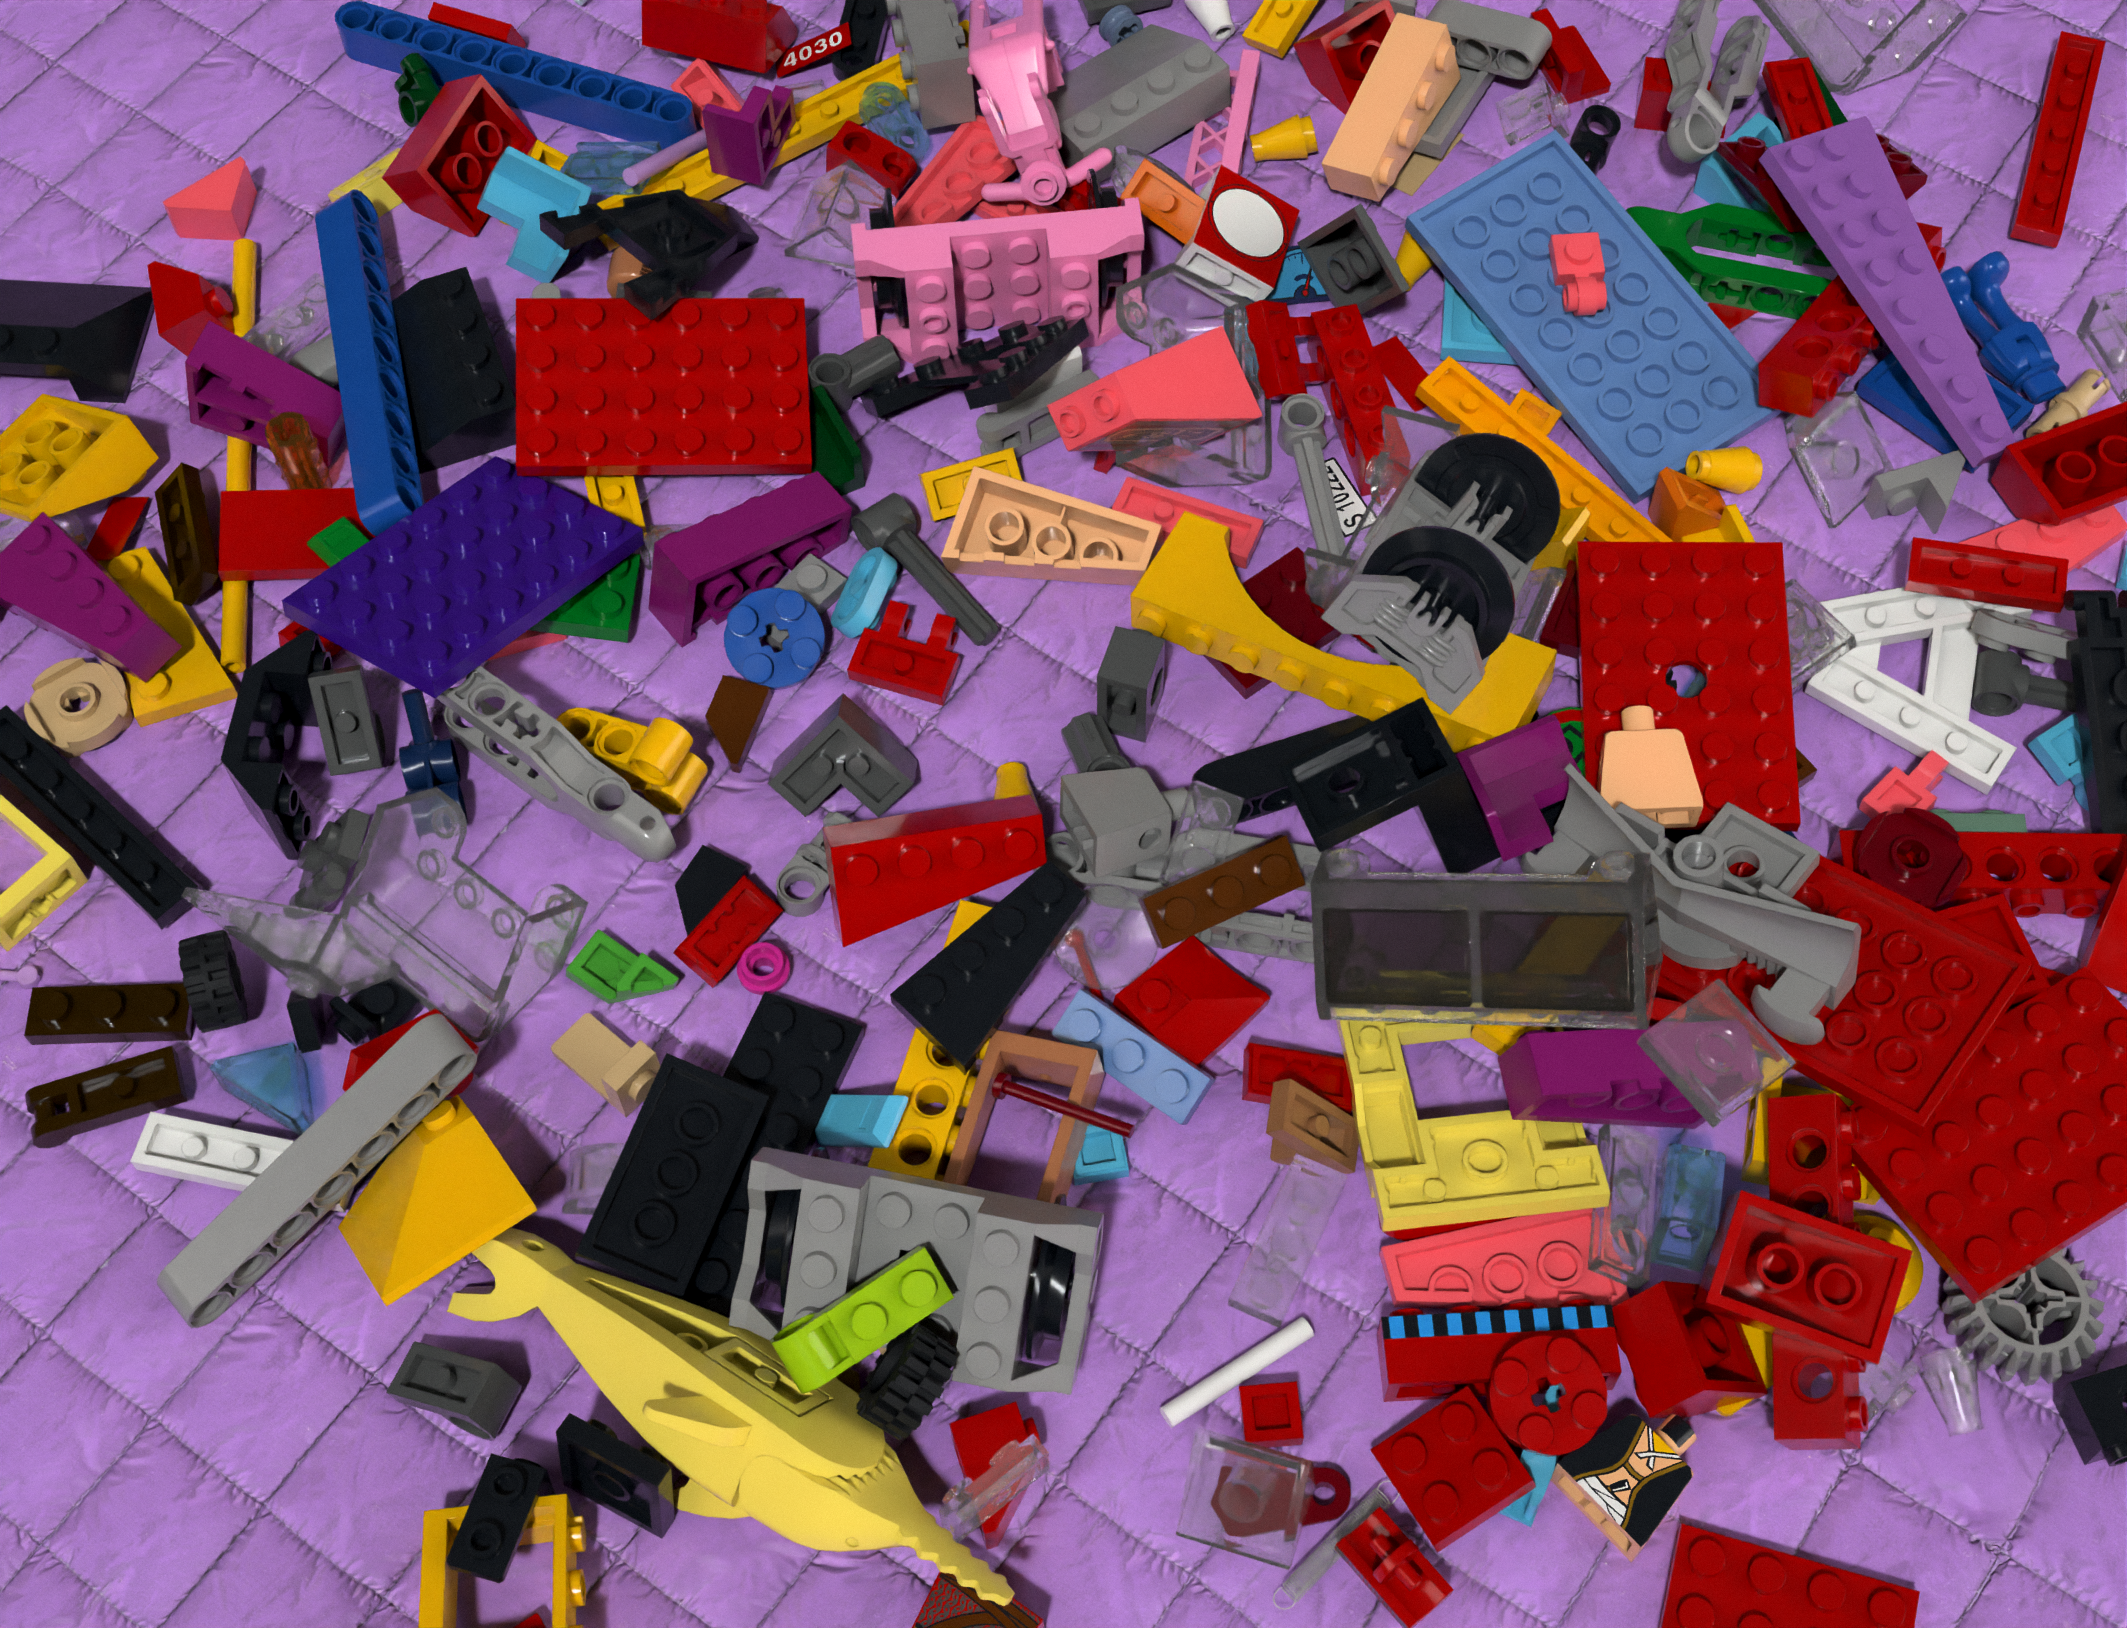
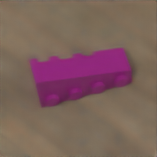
M816 471L800 479L790 480L783 486L759 497H751L743 504L720 514L710 515L703 521L679 532H671L665 535L662 539L654 542L649 611L681 647L686 646L697 638L693 630L710 619L716 625L727 619L728 613L732 610L730 606L755 591L773 588L783 572L788 569L792 571L809 553L820 559L847 542L852 507Z
M1743 1021L1562 1032L1533 1030L1520 1035L1517 1038V1042L1497 1058L1512 1120L1696 1129L1760 1083Z

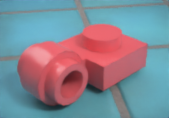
M1598 232L1551 235L1548 248L1555 286L1563 285L1562 301L1564 311L1573 312L1574 316L1595 315L1597 310H1604L1607 302V291L1603 281L1605 267Z

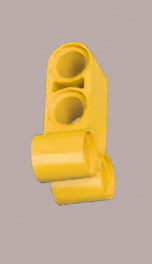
M579 707L568 709L556 718L594 758L624 778L632 790L642 792L653 806L668 814L682 815L708 772L706 764L689 751L693 744V738L690 733L669 719L654 718L649 727Z

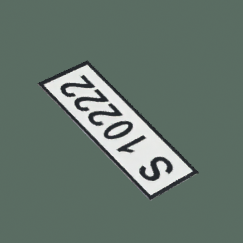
M1335 457L1325 460L1344 538L1370 528L1376 518Z

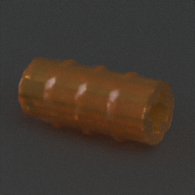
M283 412L269 420L265 427V436L269 443V450L274 454L275 464L282 473L281 479L286 482L288 489L332 488L333 482L329 475V467L325 465L323 453L317 446V438L313 436L309 423L304 419L303 415L296 412Z

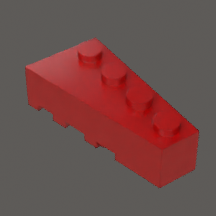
M1030 795L822 827L834 925L843 947L1041 867L1047 862L1042 813Z

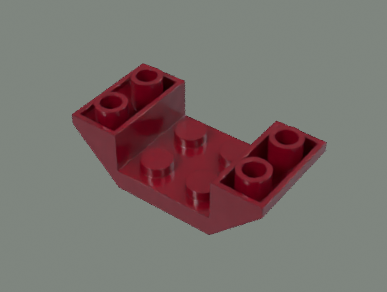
M1876 134L1907 200L1926 184L1928 175L1912 162L1910 156L1899 152L1893 147L1887 137ZM1749 136L1740 137L1735 142H1719L1716 149L1717 153L1745 191L1789 232L1808 231L1759 161V158L1768 149L1766 143L1761 139Z

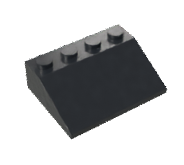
M467 266L419 281L392 301L419 474H423L516 445V400Z

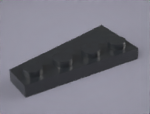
M1047 861L890 994L892 1005L966 1075L976 1061V1054L988 1038L991 1039L1003 1023V1016L1017 996H1022L1032 982L1036 969L1046 956L1051 955L1085 907L1086 894L1051 861Z

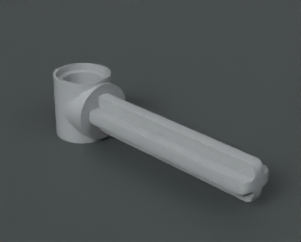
M1300 393L1288 397L1282 405L1277 441L1287 455L1294 457L1321 568L1329 570L1330 573H1335L1348 566L1349 557L1322 449L1327 443L1323 427L1325 411L1322 403L1316 397ZM1295 424H1304L1306 426L1302 427Z

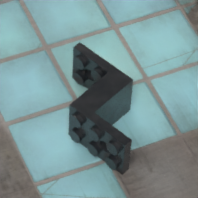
M1423 697L1278 767L1319 853L1414 808L1451 881L1501 857L1489 834L1463 769ZM1348 780L1359 781L1350 791L1335 792L1339 785ZM1566 799L1540 809L1550 832L1554 831V826L1561 814Z

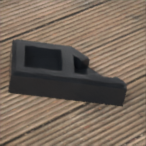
M704 845L701 846L675 884L687 936L743 875L746 877L749 875L747 866Z
M313 966L298 970L287 1002V1009L297 1046L302 1053L320 1050L326 1032L318 967Z

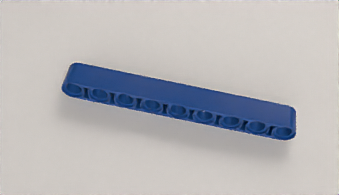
M362 1L348 2L342 5L335 13V22L345 53L349 58L361 63L403 74L400 68L402 59L411 53H419L431 69V75L439 86H444L449 81L481 74L508 106L660 151L697 132L692 102L681 93Z
M353 189L317 212L315 222L356 507L363 525L376 537L404 517L412 515L413 511L424 504L379 218L368 197L361 191Z

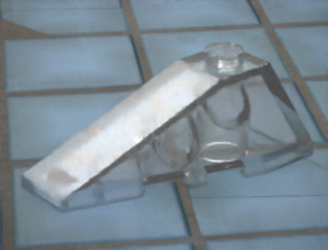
M186 887L182 894V897L284 975L287 978L285 985L290 990L304 997L315 999L318 993L342 998L397 976L401 969L398 963L339 914Z

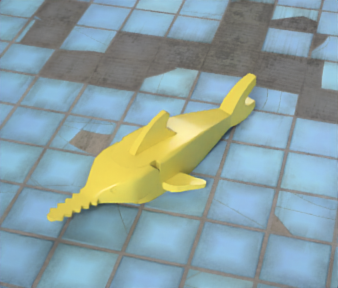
M509 1228L471 1252L490 1269L495 1277V1286H470L454 1292L447 1312L472 1321L495 1322L518 1317L539 1308L592 1380L621 1415L650 1446L674 1467L689 1477L686 1484L673 1490L674 1506L677 1509L705 1517L728 1519L752 1517L782 1537L820 1551L850 1552L895 1547L913 1548L919 1559L933 1561L940 1572L954 1574L961 1586L975 1588L980 1599L991 1600L1002 1606H1006L1012 1601L1015 1592L1007 1584L1006 1577L991 1572L986 1561L973 1557L968 1547L955 1542L952 1533L937 1525L935 1517L924 1509L907 1478L896 1452L885 1442L884 1430L857 1414L856 1406L861 1399L859 1394L838 1379L833 1378L813 1391L800 1393L769 1340L747 1329L729 1326V1318L716 1312L577 1264L560 1248L536 1234Z

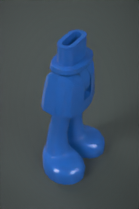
M2001 251L1991 252L1982 257L1974 264L1968 274L1960 266L1952 267L1940 274L1963 326L1983 347L1978 359L1987 370L2007 385H2013L2012 389L2015 392H2025L2034 405L2053 399L2056 395L2065 391L2066 386L2057 375L2060 365L2054 360L2046 338L2034 322L2023 321L2010 308L2003 297L2000 286L2008 276L2010 263ZM1976 305L1993 321L1998 330L1984 318Z

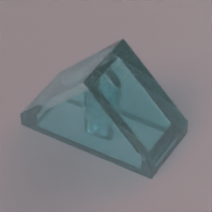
M294 1042L217 1059L209 1068L224 1091L300 1136L314 1123L307 1064Z

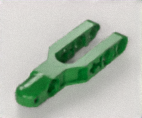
M1721 203L1710 204L1681 214L1643 206H1634L1626 209L1627 213L1704 302L1749 309L1798 320L1812 304L1805 298L1810 296L1819 297L1832 282V280L1824 277L1700 254L1691 248L1700 246L1756 257V254L1791 260L1793 265L1802 266V263L1824 267L1832 266L1822 250L1815 247L1817 243L1808 231L1789 232L1768 212ZM1774 234L1789 237L1791 241L1785 243L1771 240L1769 236ZM1762 287H1772L1778 289L1781 293L1768 295L1762 293L1759 289Z

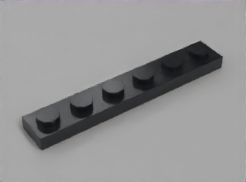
M7 705L0 709V774L161 930L203 896L198 886L14 711Z

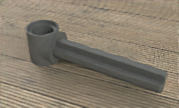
M893 492L852 517L851 523L854 533L867 551L880 547L890 556L893 555L950 617L956 618V625L975 645L986 646L992 642L999 632L998 626L915 536L917 529L915 516L910 506L899 494Z
M1990 649L1977 655L1972 690V707L1977 712L1987 716H2006L2019 710L2023 703L2077 713L2074 682L2030 674L2029 666L2022 664L2021 657L2009 650L2003 652Z

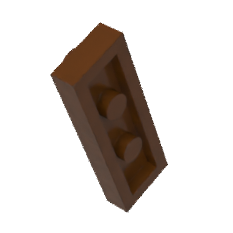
M1278 835L1137 899L1156 946L1164 949L1302 887L1306 883L1287 836Z

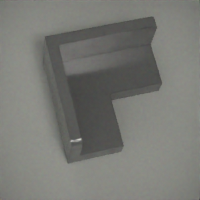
M843 693L774 760L767 784L805 817L842 784L879 817L914 784L917 759Z

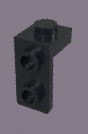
M491 1453L446 1561L451 1570L496 1583H501L505 1580L538 1497L556 1495L547 1469L527 1459H510Z

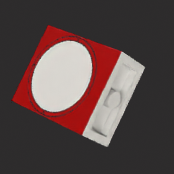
M1220 165L1199 193V196L1206 200L1193 236L1177 254L1172 269L1238 306L1243 296L1257 302L1264 300L1274 289L1300 210L1225 166Z

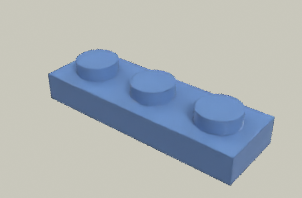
M1086 989L1078 990L1051 1033L1065 1044L1098 1050L1103 1069L1107 1074L1180 1125L1188 1124L1216 1080Z

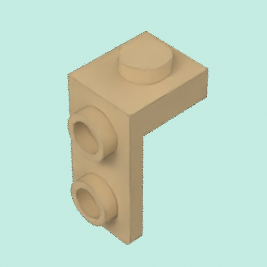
M585 1013L551 1046V1051L558 1060L625 1117L645 1101L660 1068L656 1052L642 1040H639L632 1048L629 1047L590 1013Z

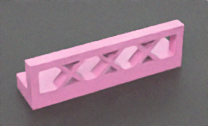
M1242 50L1239 71L1230 70V86L1235 87L1234 94L1230 95L1231 105L1195 125L1183 185L1193 190L1207 182L1220 165L1241 176L1258 86L1260 51ZM1221 114L1229 122L1228 127L1216 133L1206 122ZM1215 147L1222 154V160L1208 166L1200 155Z

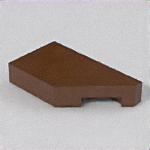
M723 675L705 718L707 726L727 758L732 772L740 773L770 703L772 694L770 687Z

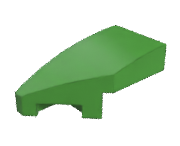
M599 929L566 968V977L608 1004L674 989L679 980L677 976L643 952L636 956Z

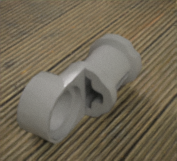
M829 812L823 819V827L851 823L853 821L838 812ZM822 829L809 844H802L797 849L794 857L780 872L776 880L779 905L789 915L806 917L814 914L824 902V891L829 886ZM796 881H807L815 887L813 894L803 900L792 899L785 892L787 887Z

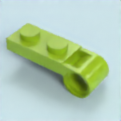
M918 1246L818 1313L814 1312L805 1315L787 1325L775 1334L770 1342L800 1393H807L821 1387L854 1364H857L952 1300L954 1296L926 1248Z

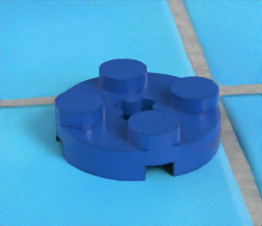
M765 588L744 597L728 613L724 631V647L734 669L749 682L770 687L771 690L787 689L805 681L815 670L814 668L820 662L824 651L825 630L817 610L798 592L781 588ZM776 625L778 631L787 630L789 633V638L782 641L783 650L780 652H774L769 645L761 646L760 639L767 635L766 628Z

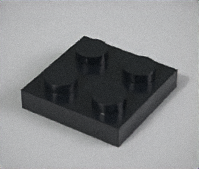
M569 1413L556 1431L563 1485L662 1539L675 1520L672 1473L667 1461L651 1448L640 1446L636 1449L619 1440L616 1433L610 1427L598 1420L589 1419L586 1422Z

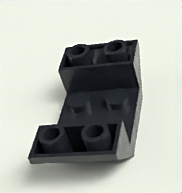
M311 630L304 631L244 670L221 756V761L248 811L288 860H298L302 841H308L311 835L312 816L311 812L305 809L299 797L297 785L292 783L281 762L284 751L289 750L292 746L294 725L319 727L308 682L309 674L333 669L330 652L325 651L319 635Z

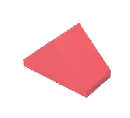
M240 156L164 200L163 205L176 234L180 238L236 241L245 236L257 191L246 162Z

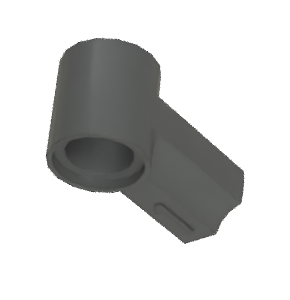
M884 335L875 336L842 355L824 353L811 360L808 366L812 408L815 410L812 388L822 385L839 415H842L850 409L853 403L852 397L870 388L873 381L899 372L900 359L896 355L892 343Z
M1089 712L1073 717L1071 722L1061 729L1062 739L1078 773L1130 768L1127 760L1120 755L1102 715L1096 716Z

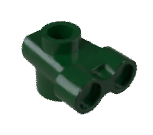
M411 53L400 62L403 74L396 80L394 88L399 94L398 105L404 122L409 127H416L442 87L439 88L431 75L432 71L419 53Z

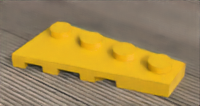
M146 546L121 553L112 561L97 560L182 646L146 683L124 672L134 717L140 727L237 698L238 694L182 603L174 601L170 584Z

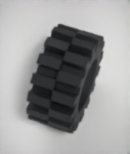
M919 1323L898 1335L896 1340L892 1339L889 1341L884 1355L880 1354L875 1361L877 1365L874 1371L869 1372L865 1380L868 1383L861 1389L859 1394L861 1399L856 1406L859 1416L898 1440H901L902 1437H908L912 1429L916 1430L921 1425L923 1415H929L933 1409L932 1403L935 1398H940L944 1391V1388H942L944 1382L948 1381L953 1371L950 1368L955 1364L957 1358L955 1356L957 1352L956 1347Z

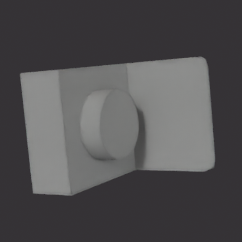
M1957 450L1877 475L1873 479L1863 505L1872 520L1889 514L1894 516L1902 515L1916 506L1932 533L1936 534L1950 504L1966 457L1961 450Z

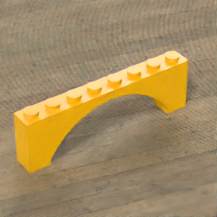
M1184 511L1130 595L1132 627L1146 630L1156 637L1183 646L1193 654L1206 655L1229 664L1239 672L1252 673L1275 682L1285 690L1298 691L1321 700L1331 708L1344 709L1374 721L1423 697L1452 751L1456 754L1529 724L1553 678L1557 650L1508 633L1504 642L1490 655L1484 667L1485 674L1482 680L1450 715L1428 698L1427 691L1418 683L1417 679L1401 666L1370 664L1341 658L1303 643L1281 629L1261 611L1249 597L1238 579L1229 558L1230 527Z

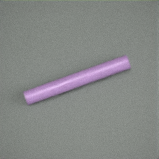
M705 128L626 168L622 174L624 182L629 186H635L707 148Z

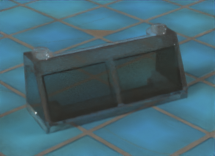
M1350 848L1322 851L1310 883L1315 994L1319 1019L1648 1030L1663 961L1650 853H1635L1622 850L1611 851L1604 854L1591 865L1588 875L1370 872V860L1362 852Z

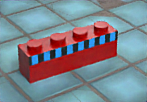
M1575 1299L1562 1303L1558 1308L1538 1309L1535 1303L1518 1302L1505 1306L1502 1311L1481 1312L1480 1308L1474 1305L1452 1307L1445 1314L1424 1315L1422 1310L1416 1308L1395 1310L1388 1317H1381L1376 1335L1383 1401L1447 1399L1467 1385L1475 1397H1486L1491 1373L1501 1355L1516 1343L1541 1335L1557 1338L1565 1337L1577 1342L1599 1365L1605 1378L1607 1390H1613L1622 1370L1612 1305L1595 1306L1592 1300ZM1546 1379L1537 1380L1539 1391L1536 1394L1546 1393L1550 1387Z

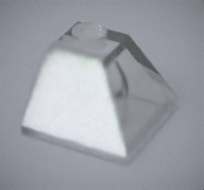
M1856 391L1837 392L1831 402H1826L1813 418L1792 413L1784 420L1788 448L1829 528H1837L1865 501L1875 476L1894 470Z

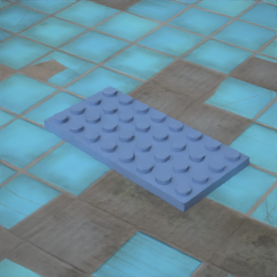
M1557 130L1545 135L1407 216L1405 223L1407 231L1554 408L1562 413L1561 416L1634 504L1653 494L1659 472L1664 468L1669 467L1685 474L1686 460L1692 451L1726 448L1784 412L1759 405V364ZM1598 232L1605 267L1603 281L1607 291L1606 307L1604 310H1597L1595 315L1574 316L1573 312L1564 311L1562 301L1563 285L1555 286L1548 244L1551 235Z

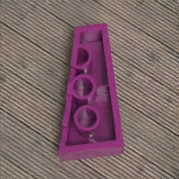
M44 512L0 553L1 607L15 615L24 617L47 632L49 630L72 645L95 654L101 660L110 663L145 683L182 647L76 539Z

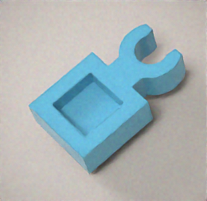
M2074 713L2036 737L2028 744V747L2058 786L2068 780L2072 781L2075 785L2077 802L2081 807L2089 811L2078 717Z

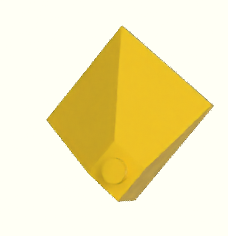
M42 394L0 435V513L32 523L42 512L49 517H53L127 491L130 487L141 482L146 476L147 470L159 457L127 415Z
M456 1095L450 1100L441 1101L391 1150L338 1228L387 1307L536 1212L537 1208L473 1113L459 1095Z

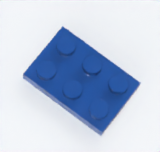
M1892 351L1859 381L1855 393L1942 453L1947 454L1960 450ZM1985 373L2010 429L2014 433L2030 417L2035 405ZM1966 459L1963 467L1974 473L1980 466L1973 468Z

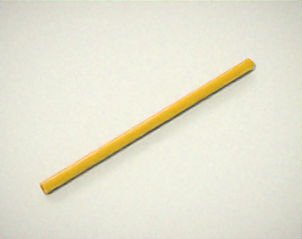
M242 238L236 240L233 244L231 299L233 311L231 315L234 334L254 345L257 245L250 239ZM228 435L226 491L251 490L252 443ZM223 581L220 665L224 672L231 674L241 673L246 669L248 581Z

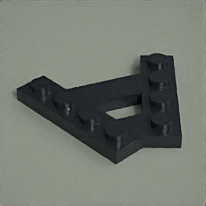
M1060 315L1044 320L1037 326L1025 324L1024 320L1015 321L998 329L999 336L983 342L982 338H976L956 347L957 354L941 360L940 356L929 357L913 365L915 372L898 378L897 374H890L876 379L871 383L872 390L860 394L865 411L871 415L881 417L954 385L973 383L964 390L970 410L1013 400L1089 336L1084 317L1066 321L1065 317Z

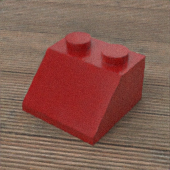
M1372 0L1360 3L1293 44L1311 85L1345 115L1396 16L1389 0Z
M1661 1281L1612 1307L1617 1343L1627 1356L1636 1380L1635 1390L1637 1397L1646 1408L1649 1418H1667L1670 1414H1675L1684 1419L1714 1411L1722 1406L1752 1398L1758 1399L1768 1394L1741 1323L1693 1306L1700 1284Z

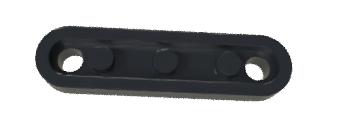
M885 0L845 1L839 26L849 22L852 44L831 55L833 73L840 82L878 64L890 18L887 13Z

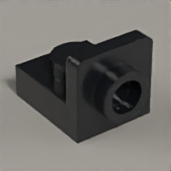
M380 970L348 1003L338 995L329 1002L338 1019L333 1024L334 1028L346 1041L355 1047L361 1042L365 1044L413 1020L423 1010L419 999L383 970Z

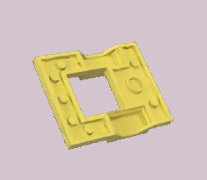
M1512 977L1334 996V1014L1352 1091V1113L1371 1198L1376 1200L1382 1232L1608 1207L1611 1193L1597 1145L1586 1138L1582 1123L1512 1120L1510 1110L1418 1120L1401 1045L1471 1038L1470 1036L1476 1022ZM1557 1013L1545 1029L1546 1031H1564L1559 1013Z

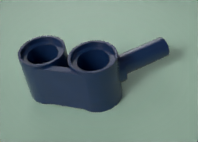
M417 688L404 691L402 698L413 740L409 742V746L399 748V757L404 781L408 789L405 792L406 805L414 835L420 836L467 826L466 806L459 783L461 781L460 767L451 737L440 739L439 736L433 735L423 692Z

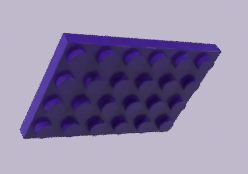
M495 456L413 511L412 515L404 517L282 600L284 614L289 619L436 698L643 546V529L538 476H517L515 465Z

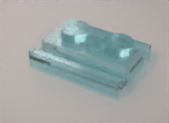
M659 141L578 142L576 145L578 152L570 154L559 172L592 188L590 195H641L651 177L635 186H629L623 180V171L662 149Z

